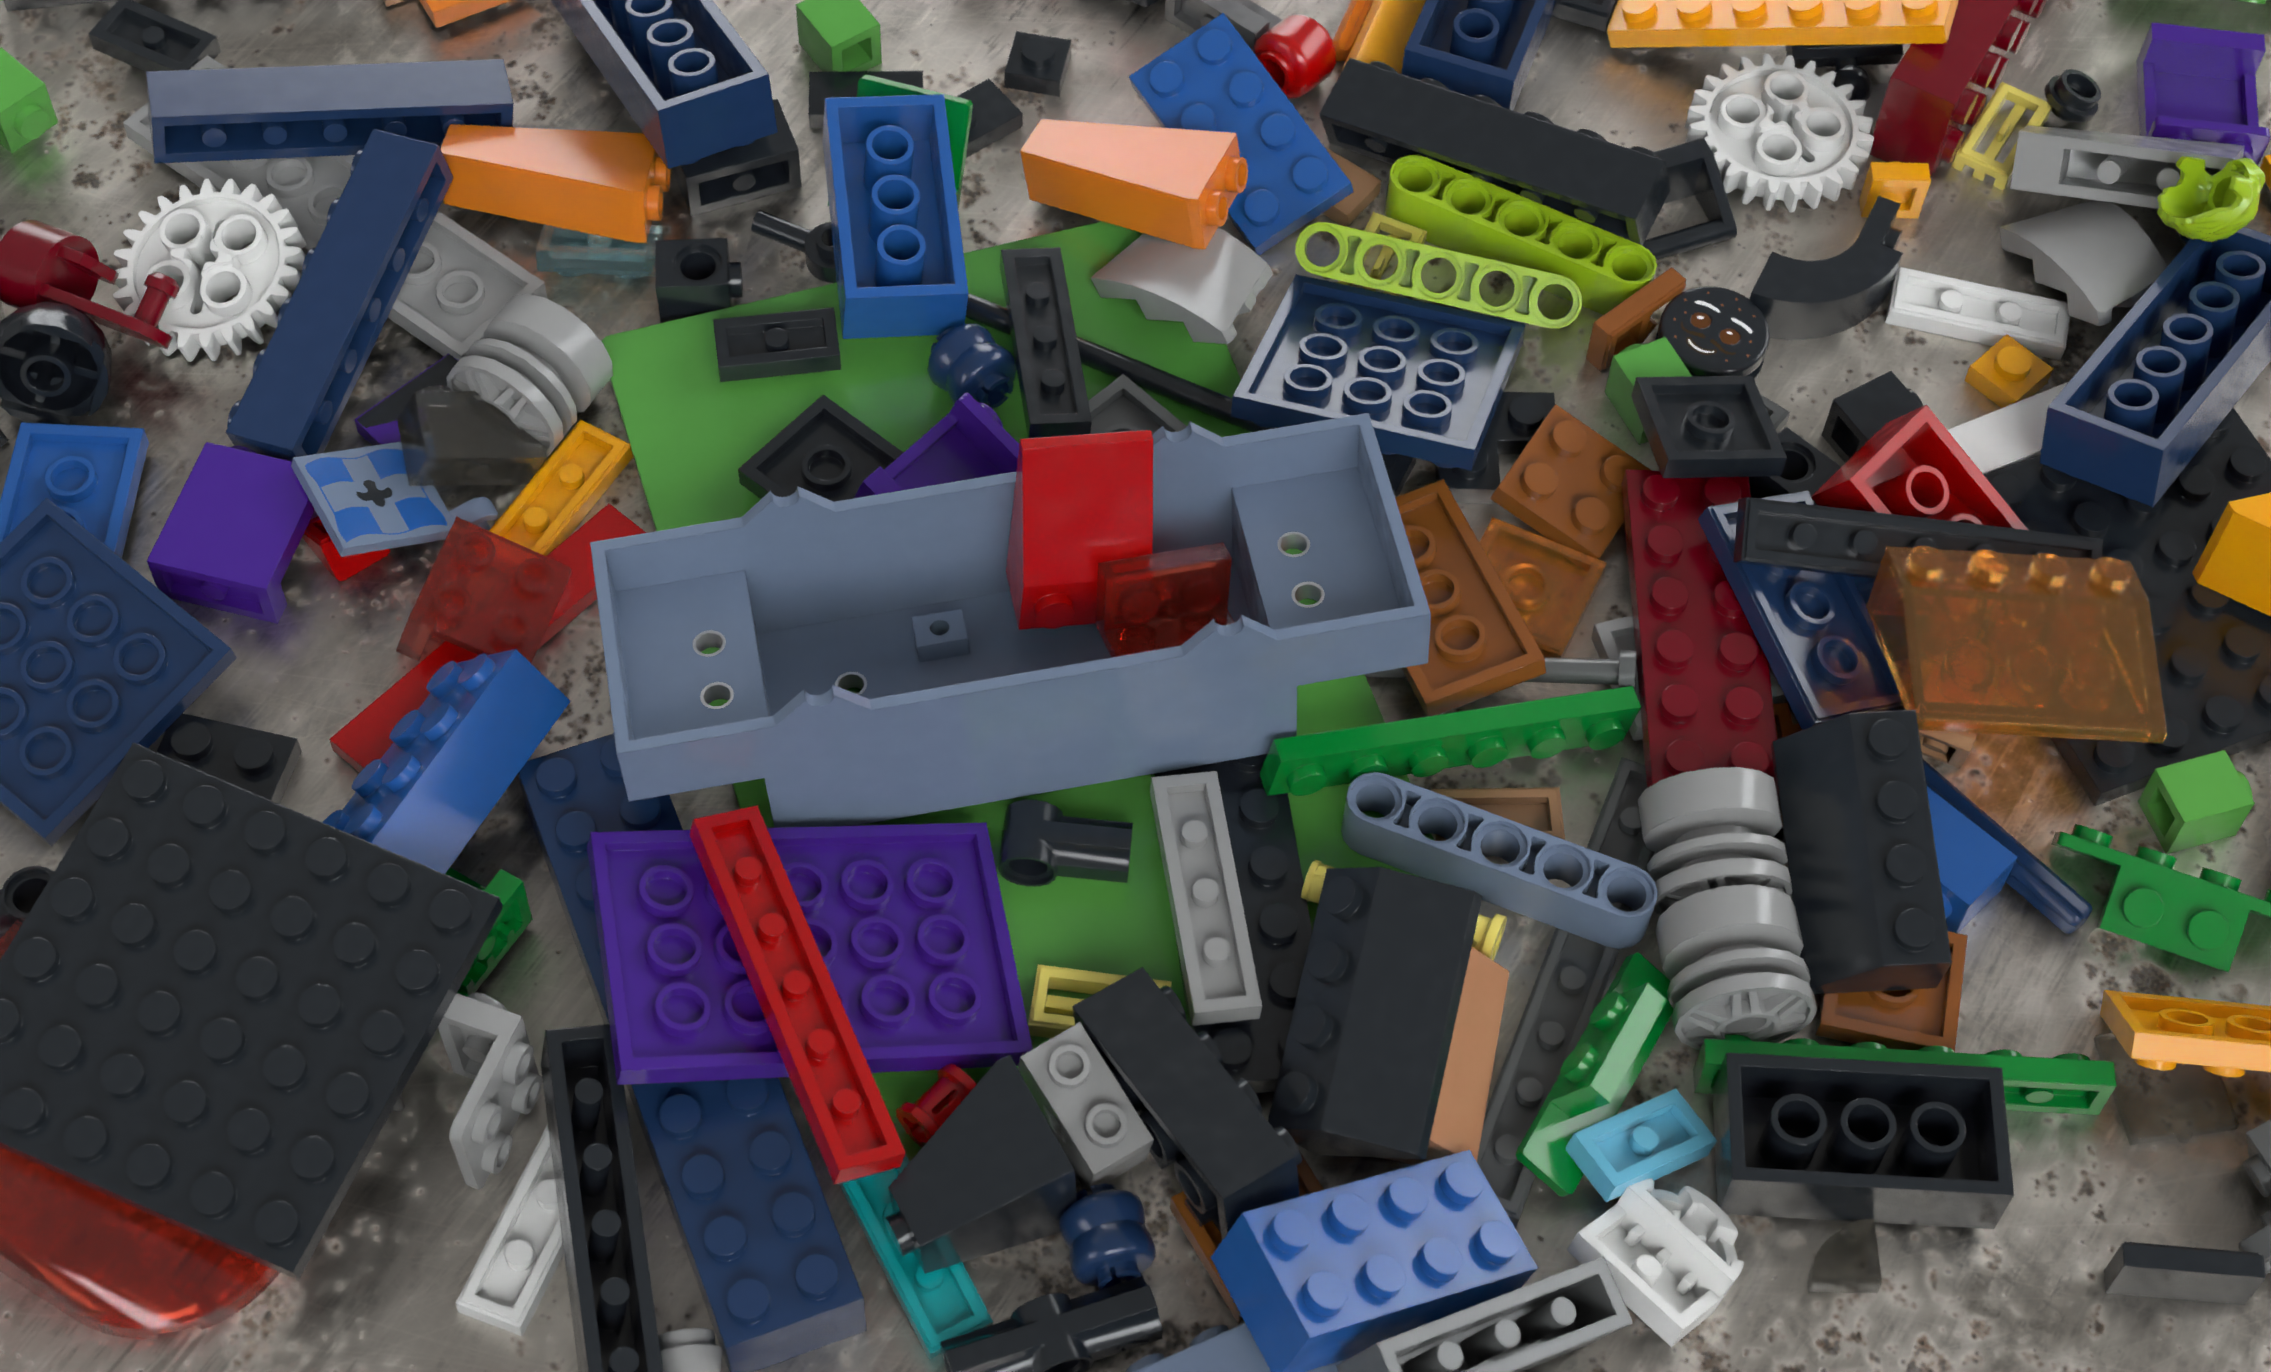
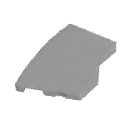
M2091 200L2000 227L2002 249L2033 259L2035 282L2066 292L2069 316L2097 326L2112 321V308L2133 307L2167 267L2161 254L2139 224L2123 209L2112 202Z
M1218 227L1206 249H1195L1142 234L1095 273L1091 280L1101 298L1136 299L1148 320L1183 322L1193 342L1229 344L1237 335L1233 324L1234 319L1237 315L1252 310L1257 301V294L1265 288L1273 273L1268 263L1253 250Z

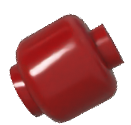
M1303 14L1290 15L1260 36L1253 48V53L1288 99H1298L1307 94L1328 78L1336 65V49L1329 32L1315 19Z

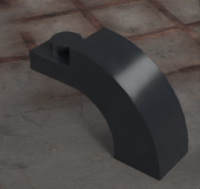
M1878 196L1857 240L1849 249L1835 257L1824 260L1805 261L1789 258L1775 252L1770 254L1750 295V300L1759 307L1766 317L1770 329V338L1805 340L1831 336L1856 326L1879 308L1892 288L1903 255L1902 252L1896 250L1902 230L1893 227L1900 207L1899 203Z

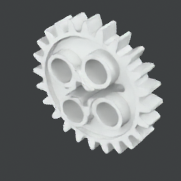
M1765 53L1761 66H1755L1749 58L1744 56L1741 57L1738 71L1724 63L1721 65L1718 78L1707 75L1703 89H1696L1685 124V128L1688 129L1685 143L1701 138L1706 140L1715 156L1720 175L1724 179L1723 185L1726 194L1736 188L1742 190V204L1747 205L1755 196L1763 197V204L1767 211L1772 209L1775 200H1783L1789 212H1795L1798 199H1804L1812 209H1817L1821 195L1835 202L1838 200L1841 187L1849 190L1854 188L1857 175H1863L1874 141V136L1870 135L1873 119L1863 116L1866 106L1865 100L1850 101L1854 88L1852 84L1836 88L1833 85L1836 76L1835 71L1832 70L1820 77L1814 74L1816 62L1812 60L1803 69L1795 68L1792 55H1787L1783 65H1775L1769 53Z
M204 179L200 194L192 195L185 184L181 185L179 201L172 203L162 195L157 197L161 212L156 216L142 210L138 213L145 225L142 231L125 229L123 232L132 248L119 249L114 252V256L123 268L115 270L119 274L115 282L119 290L113 294V297L122 308V313L134 317L147 289L144 286V282L148 274L159 272L177 281L180 290L176 299L170 298L157 326L158 329L173 337L168 349L159 347L164 355L170 356L178 348L187 361H193L200 347H202L211 361H217L221 346L226 344L229 345L236 355H240L242 352L241 339L249 336L256 343L262 344L264 339L260 328L265 324L277 328L278 315L276 312L287 298L292 297L289 290L296 289L302 276L299 270H302L306 257L302 251V248L307 245L306 241L297 228L298 225L287 208L283 209L272 193L263 198L255 184L251 183L241 192L235 181L228 179L221 192H217L211 181ZM234 295H237V296H235L232 300H230V301H228V302H225V301L228 300L230 297H232V296H234Z

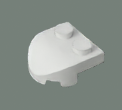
M1646 1179L1628 1186L1617 1204L1579 1231L1567 1248V1251L1581 1264L1604 1256L1625 1305L1671 1347L1715 1311L1740 1275L1744 1266V1261L1737 1260L1734 1242L1738 1236L1737 1228L1728 1215L1715 1202L1689 1186L1683 1187L1678 1193L1655 1189L1653 1179Z

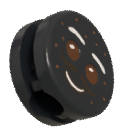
M1706 286L1684 291L1667 304L1661 315L1655 340L1666 337L1692 376H1753L1756 382L1761 373L1764 357L1768 349L1770 329L1763 312L1749 298L1730 289Z

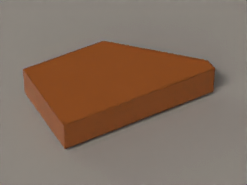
M1671 267L1597 319L1593 324L1586 359L1599 371L1605 370L1611 366L1614 355L1630 345L1642 344L1657 325V322L1651 318L1652 314L1682 293L1686 287L1687 279Z

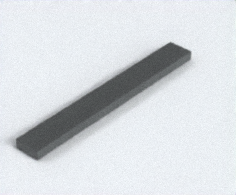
M1621 757L1587 848L1637 866L1648 873L1647 864L1656 853L1647 849L1644 843L1638 799L1643 791L1647 789L1645 765ZM1611 903L1621 911H1634L1624 903ZM1556 928L1486 1108L1477 1158L1480 1169L1515 1229L1536 1177L1534 1173L1516 1158V1151L1559 1077L1564 1061L1576 1047L1590 1022L1589 1019L1593 1010L1601 1001L1620 949L1604 946Z

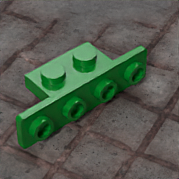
M2075 824L2071 835L2061 831L2055 832L2052 845L2117 867L2097 928L2229 972L2249 914L2253 913L2271 919V890L2269 889L2266 891L2264 900L2238 892L2242 880L2203 867L2199 878L2173 870L2177 861L2176 857L2143 846H2138L2135 856L2110 848L2113 836L2082 825Z
M1634 953L1625 958L1603 999L1593 1010L1589 1019L1590 1022L1576 1047L1564 1061L1559 1077L1516 1151V1158L1561 1197L1574 1193L1584 1175L1566 1151V1146L1573 1134L1617 1115L1674 1010L1667 995L1671 981L1640 953Z

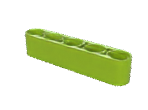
M1407 155L1398 159L1391 167L1385 215L1426 230V241L1443 249L1562 275L1571 279L1579 287L1582 295V307L1602 315L1654 280L1657 268L1656 259L1650 250L1640 244L1428 157ZM1551 284L1543 289L1571 302L1570 293L1559 284Z
M1317 222L1307 226L1300 233L1296 241V256L1300 265L1306 271L1326 278L1546 328L1560 329L1570 325L1578 317L1582 308V295L1579 287L1571 279L1558 274L1329 222ZM1320 232L1333 234L1340 245V253L1337 259L1325 267L1313 264L1307 255V244L1310 238ZM1377 245L1391 247L1396 252L1398 258V266L1395 273L1384 280L1372 278L1364 267L1366 253ZM1434 258H1444L1450 261L1456 270L1454 285L1443 293H1434L1428 290L1423 285L1421 279L1424 265ZM1492 271L1506 273L1512 279L1514 285V293L1511 299L1501 306H1491L1485 303L1479 293V284L1482 278ZM1551 284H1559L1565 287L1571 296L1569 312L1559 319L1545 317L1539 311L1537 305L1540 292Z

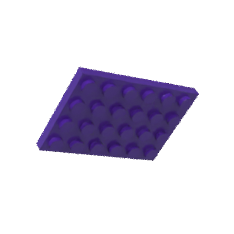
M986 822L767 828L871 1073L940 1070L943 1066L950 1063L960 1069L992 1067L996 1061L1008 1055L1011 1056L1015 1065L1019 1066L1020 1057L1033 1050ZM690 830L590 832L587 852L617 1085L789 1077L690 838Z

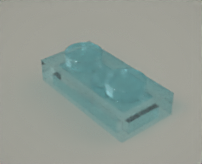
M544 225L536 248L537 271L557 272L567 277L580 276L585 273L610 274L623 279L655 276V241L663 240V226L651 225L647 243H633Z

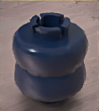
M976 323L950 327L939 334L936 338L939 342H933L927 370L932 382L947 391L954 404L966 392L978 403H984L992 409L1004 403L1008 398L1005 394H1011L1013 390V382L1017 370L1011 352L996 344L990 332Z
M1108 1183L1090 1186L1092 1190L1091 1195L1088 1194L1086 1189L1079 1191L1076 1194L1077 1201L1064 1210L1059 1220L1061 1234L1070 1249V1266L1075 1278L1085 1285L1098 1286L1099 1290L1122 1283L1123 1281L1141 1277L1142 1272L1151 1266L1156 1257L1154 1241L1145 1227V1212L1140 1198L1127 1190H1117L1113 1184Z

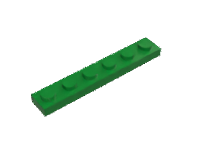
M1627 686L1273 739L1260 771V777L1267 796L1284 793L1306 796L1321 790L1323 787L1352 783L1357 777L1372 772L1383 773L1393 777L1412 774L1415 777H1428L1446 768L1465 765L1486 768L1496 765L1504 759L1530 755L1535 759L1552 757L1563 750L1588 746L1593 750H1602L1623 741L1641 709V704L1634 687Z
M1737 1034L1725 1035L1723 1040L1716 1038L1704 1039L1693 1068L1694 1093L1712 1094L1714 1082L1726 1053L2002 1068L2006 1110L2099 1115L2116 1088L2114 1061L2090 1060L2086 1055L2078 1053H2066L2053 1058L2026 1057L2017 1051L2008 1049L1994 1050L1986 1054L1955 1053L1953 1049L1945 1046H1927L1919 1050L1887 1049L1885 1045L1876 1042H1861L1850 1047L1820 1045L1818 1042L1807 1038L1790 1039L1783 1043L1756 1042L1746 1036Z

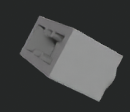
M1080 1022L1020 1057L1018 1070L1072 1164L1077 1178L1084 1189L1088 1191V1194L1092 1192L1090 1186L1108 1183L1147 1159L1154 1139Z

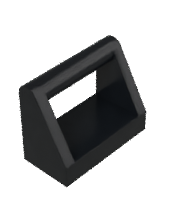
M1701 138L1654 152L1666 161L1671 190L1664 204L1694 195L1709 221L1646 239L1643 247L1650 250L1656 260H1660L1735 238L1737 235L1736 223L1715 156L1706 140Z

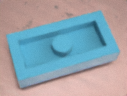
M1675 1088L1574 1133L1566 1146V1151L1603 1200L1608 1202L1621 1196L1630 1185L1646 1179H1653L1654 1181L1708 1156L1717 1139Z

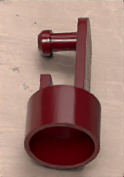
M26 220L12 227L0 241V300L3 303L17 309L41 302L66 304L84 312L95 323L155 346L168 349L173 337L158 329L157 326L170 298L176 299L180 290L177 281L159 272L148 274L144 282V286L147 289L134 317L91 301L98 284V279L114 285L119 274L99 261L95 247L86 238L38 220Z

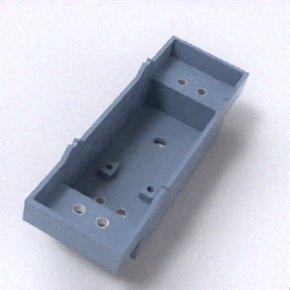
M1369 413L1220 437L1190 421L1185 429L1178 432H1169L1165 430L1164 426L1158 429L1152 435L1153 560L1152 583L1146 620L1127 621L1119 624L1073 625L1056 629H1018L1006 574L1016 472L836 502L797 486L795 493L787 497H778L772 494L771 491L768 492L744 516L739 518L590 542L616 753L628 800L635 801L765 778L774 828L857 826L1268 754L1273 739L1297 736V686L1428 663L1431 612ZM1288 549H1299L1303 552L1293 555L1285 551ZM1302 599H1313L1317 603L1304 605L1299 601ZM709 647L720 648L712 654L701 653ZM859 688L861 691L855 694L847 689ZM716 699L728 700L721 706L709 705Z

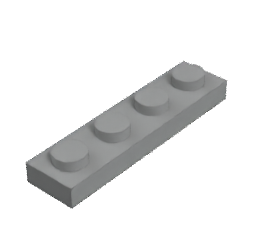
M1217 771L1151 777L1150 796L1192 1026L1260 1019L1262 1002Z

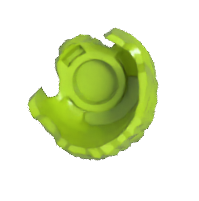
M2182 156L2175 164L2181 172L2179 181L2175 186L2163 188L2157 198L2159 205L2158 216L2166 226L2176 229V232L2186 236L2188 239H2201L2207 242L2222 240L2234 235L2239 229L2245 227L2254 219L2258 211L2260 191L2265 183V173L2252 159L2241 158L2229 161L2221 171L2210 175L2205 170V160L2193 156Z

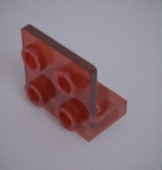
M456 516L410 613L396 652L419 661L429 640L440 645L445 640L477 655L483 653L491 655L517 649L532 663L572 570L567 565Z
M1223 542L1098 563L1095 626L1111 657L1181 646L1213 619L1219 625L1235 623L1228 611L1232 557Z

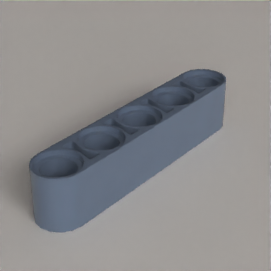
M1377 772L1366 773L1354 779L1348 787L1341 833L1343 840L1349 848L1363 856L1425 879L1475 891L1483 896L1482 900L1607 947L1616 949L1630 948L1639 943L1646 934L1657 901L1658 890L1651 876L1637 866L1387 774ZM1375 811L1379 812L1385 817L1372 818L1366 816L1362 812ZM1424 834H1438L1446 840H1430ZM1485 857H1500L1509 864H1495ZM1548 880H1562L1568 883L1571 887H1556L1555 885L1551 884ZM1611 903H1624L1634 911H1621Z

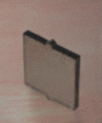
M2113 1033L2099 1034L2094 1037L2093 1040L2100 1060L2114 1061L2116 1088L2112 1095L2130 1145L2175 1138L2180 1143L2185 1144L2190 1141L2192 1136L2236 1130L2240 1125L2222 1076L2204 1070L2202 1065L2177 1063L2176 1068L2169 1071L2149 1069L2135 1063L2134 1059L2129 1057Z

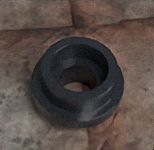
M2074 69L2065 70L2061 75L2052 77L2044 89L2046 99L2052 106L2051 111L2064 121L2087 122L2098 111L2101 90L2090 76Z

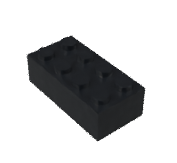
M1744 1053L1725 1054L1712 1088L1714 1137L1717 1139L1715 1144L1717 1205L1726 1214L1994 1229L2012 1200L2014 1189L2002 1068Z

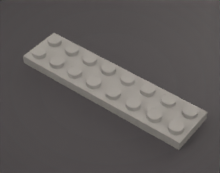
M207 55L189 70L228 68ZM147 103L126 119L123 124L127 137L153 155ZM355 155L165 164L200 188L204 179H209L216 191L221 192L226 181L233 179L241 192L252 183L257 186L263 198L272 193L281 207L289 210L297 223V228L307 244L302 248V251L307 255L311 248H316L327 225L329 207L336 198H340L351 176V164ZM438 211L388 318L441 355L446 356L449 353L457 360H460L475 340L484 339V331L512 296L527 293L547 298L544 281Z

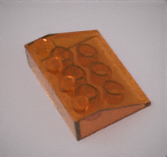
M1917 546L1914 548L1886 547L1867 603V609L1905 710H1916L1918 730L2150 743L2164 742L2167 728L2150 605L2130 561L2118 560L2112 557H2101L2098 559L2059 557L2049 553L2038 555L2007 554L1984 549L1974 552L1941 550L1929 546Z

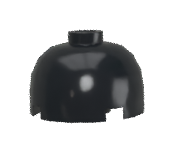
M41 302L18 308L0 322V398L2 399L0 406L8 414L27 423L71 425V420L68 417L83 416L88 411L89 417L98 411L109 390L112 355L111 348L103 331L84 312L69 305Z

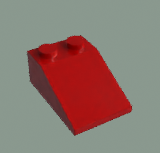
M1927 404L1886 423L1811 496L1818 506L2028 530ZM1901 582L1959 626L1969 624L1998 594L1997 592Z
M1151 430L1020 439L1006 574L1018 629H1056L1063 626L1098 623L1119 624L1127 621L1146 620L1152 583L1153 436Z

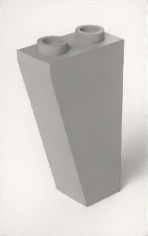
M2027 125L2018 134L2010 189L2159 209L2158 195L2161 194L2163 188L2175 186L2180 179L2181 172L2175 165L2180 157L2193 156L2205 160V170L2210 175H2214L2221 171L2229 161L2243 158L2245 146Z

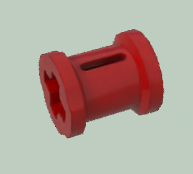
M950 1063L938 1070V1081L913 1104L905 1102L896 1110V1117L902 1124L903 1129L921 1148L977 1085L968 1074L954 1064Z

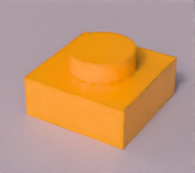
M1898 161L1870 162L1859 197L1861 217L1869 216L1878 196L1900 204L1896 218L1918 219L1931 183L1929 164L1902 163Z
M2006 334L1970 365L1965 381L2000 408H2004L2035 395L2048 383L2053 368Z

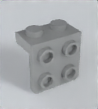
M456 993L438 1029L453 1072L474 1079V1082L451 1125L449 1139L465 1184L480 1190L483 1188L489 1174H498L506 1164L513 1141L510 1133L520 1113H530L536 1104L541 1091L542 1076L539 1075L533 1055V1046L530 1045L522 1016L507 1011L504 1005L490 996L481 993H471L466 997Z

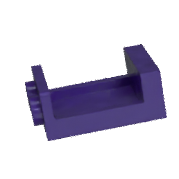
M2151 22L2136 60L2140 136L2245 146L2243 158L2252 159L2256 165H2259L2270 141L2269 128L2259 127L2255 75L2266 52L2265 36L2263 34Z
M966 392L956 400L952 409L944 418L886 469L880 466L860 485L854 498L1016 472L1019 443L1003 428L1001 419L991 407L981 402L978 403Z
M206 442L147 559L156 587L170 599L278 624L287 606L281 581L315 511L291 467L293 459L287 461L257 454L255 451L244 446L235 445L227 447Z

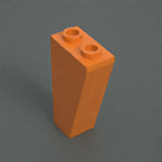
M1041 119L1020 150L1030 200L1195 249L1207 248L1218 227H1222L1225 224L1231 204L1237 194L1244 191L1248 179V165L1246 159L1240 157L1237 133Z
M450 124L440 148L454 177L443 199L445 205L633 243H647L652 221H661L663 192H669L671 169L667 168L644 133Z

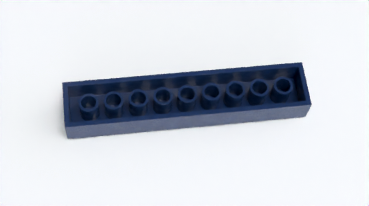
M614 733L528 760L518 773L529 817L604 1024H609L587 852L590 832L683 830L670 795L635 801L628 800L616 753ZM779 1078L626 1085L719 1345L723 1347V1356L729 1372H756L867 1331L863 1295Z

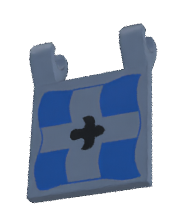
M445 427L429 429L408 441L293 457L291 467L341 557L451 538H458L470 543H479L491 529L487 521H494L498 517L496 508L486 497L471 499L450 511L446 508L426 471L442 472L450 467L451 459L445 450L455 449L457 442L449 429Z

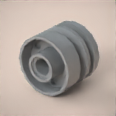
M525 293L510 298L484 331V339L475 340L464 357H461L452 368L446 379L448 392L458 410L478 431L497 445L514 454L537 459L548 457L563 439V436L568 433L577 421V413L584 412L611 379L613 369L612 360L604 344L587 324L559 304L545 297Z
M1741 767L1707 768L1684 772L1660 780L1645 789L1639 797L1638 805L1643 840L1647 849L1656 853L1647 864L1648 874L1655 881L1658 890L1657 901L1654 907L1656 914L1661 915L1674 903L1697 892L1721 886L1753 884L1773 887L1789 896L1793 892L1788 867L1784 866L1788 861L1784 842L1774 838L1782 828V820L1776 784L1772 776L1760 770Z
M1753 884L1721 886L1688 896L1671 905L1659 916L1655 932L1662 968L1668 979L1671 980L1667 995L1674 1009L1672 1021L1674 1031L1680 1042L1700 1050L1704 1039L1716 1038L1723 1040L1725 1035L1737 1034L1746 1036L1756 1042L1777 1043L1797 1034L1812 1022L1817 1006L1814 993L1809 985L1811 979L1809 969L1804 959L1799 957L1804 945L1796 908L1789 895L1773 887Z

